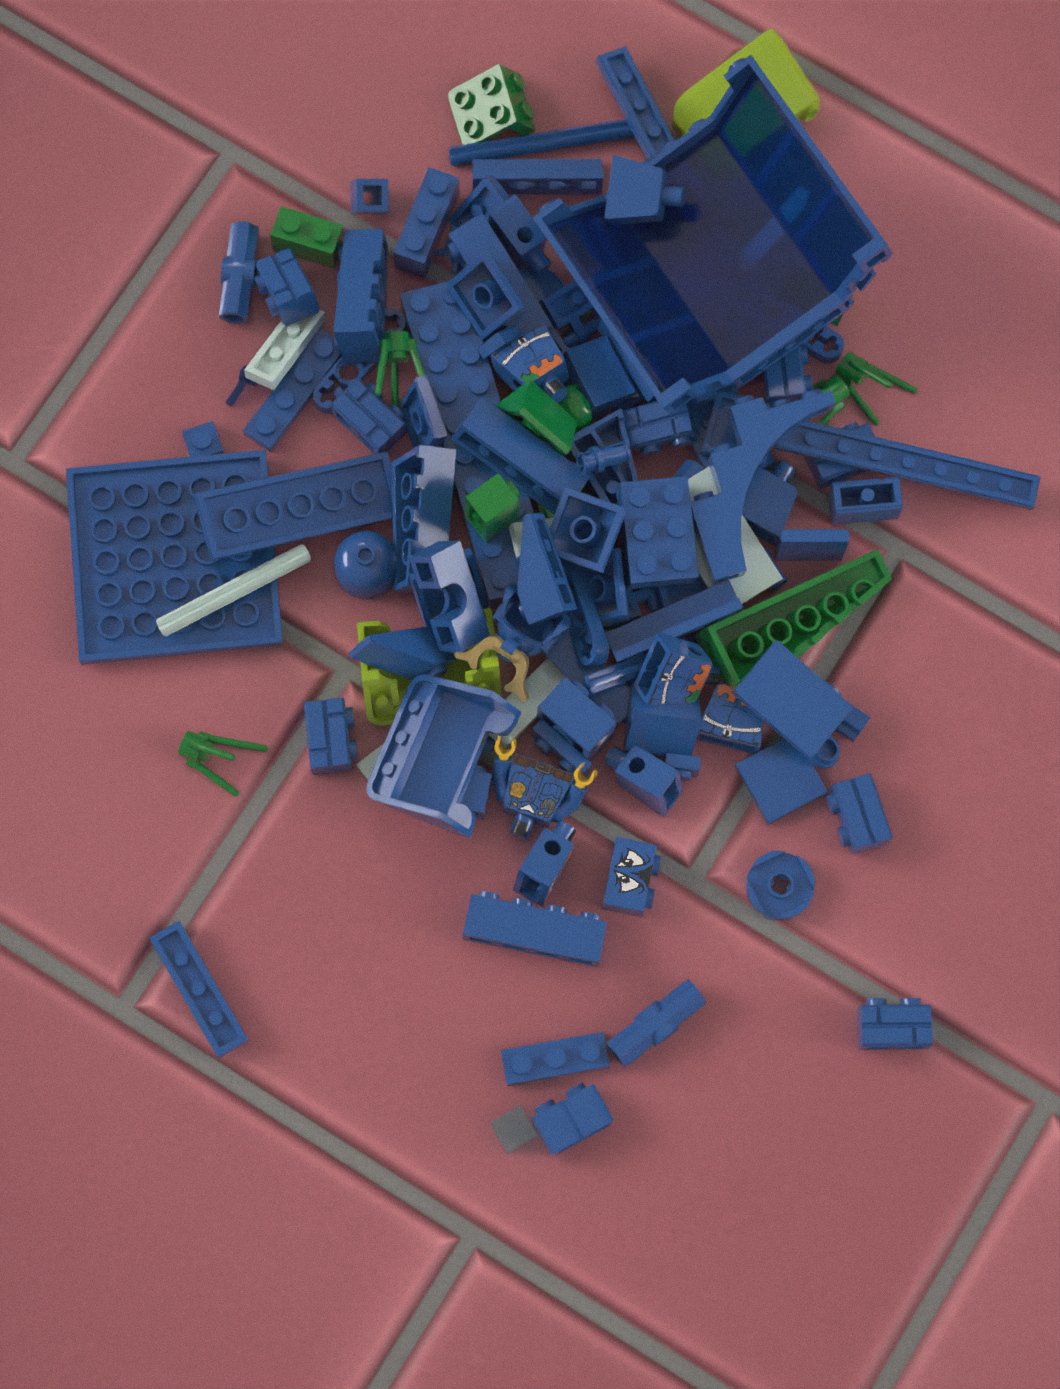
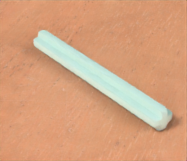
M300 544L163 615L156 620L157 626L163 636H168L307 564L311 560L307 548Z

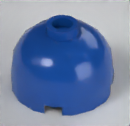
M369 530L355 532L346 537L337 547L333 561L335 577L341 588L352 597L365 600L372 599V597L379 596L382 593L383 595L386 594L394 586V577L398 564L396 549L392 542L384 535Z

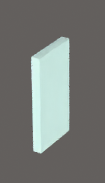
M710 467L705 468L688 479L691 502H694V496L704 492L713 491L714 495L718 494ZM742 515L741 545L747 571L744 576L730 579L737 598L740 599L741 604H744L783 578ZM694 531L698 573L707 588H710L717 584L711 585Z

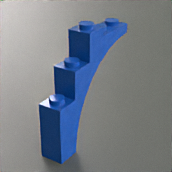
M815 389L802 394L803 399L791 403L789 398L781 399L771 403L770 409L766 408L763 397L754 399L753 395L736 399L734 405L730 406L728 416L738 446L734 447L733 443H728L713 449L714 453L710 454L708 464L718 494L714 495L713 491L704 492L694 496V502H691L693 528L711 585L744 576L747 569L741 545V516L746 491L753 474L767 452L785 434L803 422L832 410L835 405L832 390L822 393L821 389Z

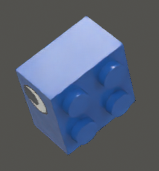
M564 677L537 706L536 722L538 723L541 719L545 721L591 762L614 737L616 721L613 718L615 714L603 703L598 705L588 697L589 691L576 680L571 682Z

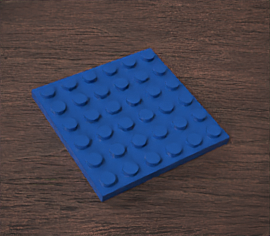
M266 450L66 468L78 652L81 665L283 645L278 579L168 636L162 635L156 623V620L163 615L276 557L275 547L211 561L194 500V495L199 492L268 478Z

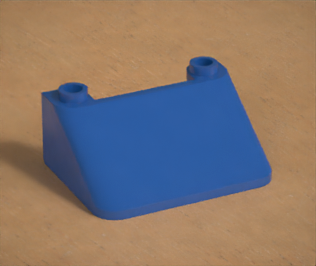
M427 674L415 677L408 685L367 782L368 796L374 801L454 834L470 838L475 826L476 817L472 809L460 804L489 733L501 736L509 735L515 728L522 712L491 690Z

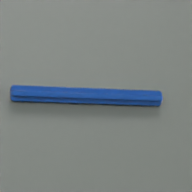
M626 119L451 146L449 148V159L451 165L456 166L473 163V159H500L633 138L635 136Z

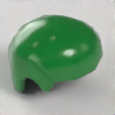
M572 384L565 386L568 393L558 404L578 421L575 431L577 433L591 425L592 411L586 397L578 391L579 385Z

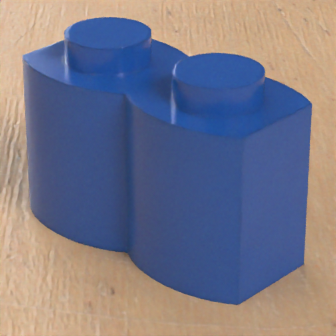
M584 1082L565 1092L568 1097L565 1100L555 1104L554 1100L551 1099L535 1108L537 1115L532 1117V1122L551 1157L564 1152L614 1123L612 1115L594 1084L586 1087Z

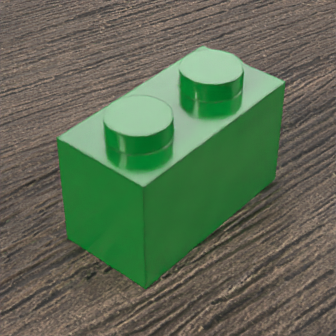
M280 206L270 238L273 251L280 252L289 248L297 258L335 269L339 258V243H343L344 229L342 224Z
M499 473L465 496L466 518L485 543L518 520L520 506L518 497L520 493L511 480L504 481Z

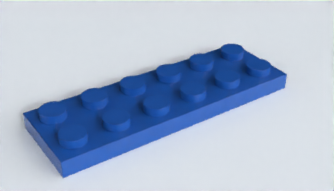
M388 452L196 493L194 500L211 561L393 520L392 467Z

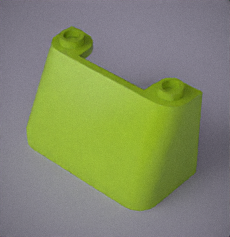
M771 28L680 96L674 107L672 128L682 137L689 132V128L693 123L700 119L708 118L730 87V84L723 75L728 72L729 67L735 61L741 58L746 59L750 55H752L798 121L804 120L808 122L815 117L820 110L821 100L782 37ZM758 82L726 131L745 158H747L748 152L788 122ZM716 139L696 154L720 182L729 176L734 178L742 172L719 139Z
M491 608L482 609L487 619L490 636L495 635ZM382 621L357 622L358 644L368 635L392 632L390 626ZM479 643L475 644L474 646H472V647H470V648H468V649H466V650H469V649L474 648V647L477 646ZM485 650L480 657V663L476 669H472L468 661L456 658L446 668L447 673L441 677L491 690L501 696L498 653L495 650ZM360 662L368 721L378 726L392 725L408 685L412 680Z

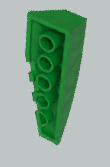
M876 549L710 625L697 633L695 637L712 661V665L719 667L720 676L735 689L774 641L778 640L797 658L801 657L810 647L821 640L836 625L847 618L849 614L892 580V577L879 550Z

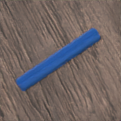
M695 636L683 638V640L699 645ZM648 652L587 674L584 677V687L590 694H595L637 678Z

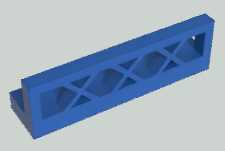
M473 159V190L486 176L493 175L508 195L602 194V159Z
M726 580L605 633L615 659L619 663L648 652L657 632L681 639L743 611V606L740 599L737 598L730 580Z

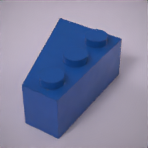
M622 408L575 433L571 450L565 455L566 458L576 463L577 453L587 452V449L592 446L601 448L619 443V441H625L631 453ZM632 454L629 462L605 467L604 471L599 473L588 472L587 474L590 478L584 487L590 496L617 505L616 488L620 482L638 481Z

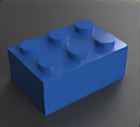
M688 476L620 482L616 488L617 505L627 509L620 527L626 588L636 589L694 583L699 578Z

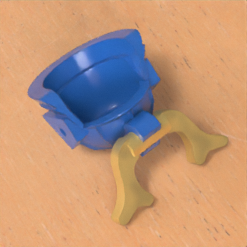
M509 584L505 588L503 603L500 604L493 615V621L497 623L499 636H488L474 648L463 652H456L455 658L468 661L470 667L476 669L479 666L482 653L487 649L495 650L498 652L497 656L508 663L510 661L513 662V665L516 667L514 679L504 686V690L506 692H514L521 702H526L529 699L525 688V678L529 667L527 656H535L540 653L547 656L562 633L572 625L569 616L564 614L544 623L528 625L527 620L519 610L518 585ZM523 627L528 628L530 631L529 636H526L520 630Z

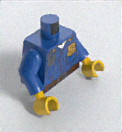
M501 735L497 737L495 743L497 755L494 761L492 781L496 799L504 805L503 812L515 817L509 832L512 836L529 840L534 824L549 828L552 822L558 823L579 808L588 790L587 785L591 784L597 777V769L592 772L591 777L587 778L581 772L585 763H581L573 774L514 753L517 744L514 737L510 748H503L500 745Z

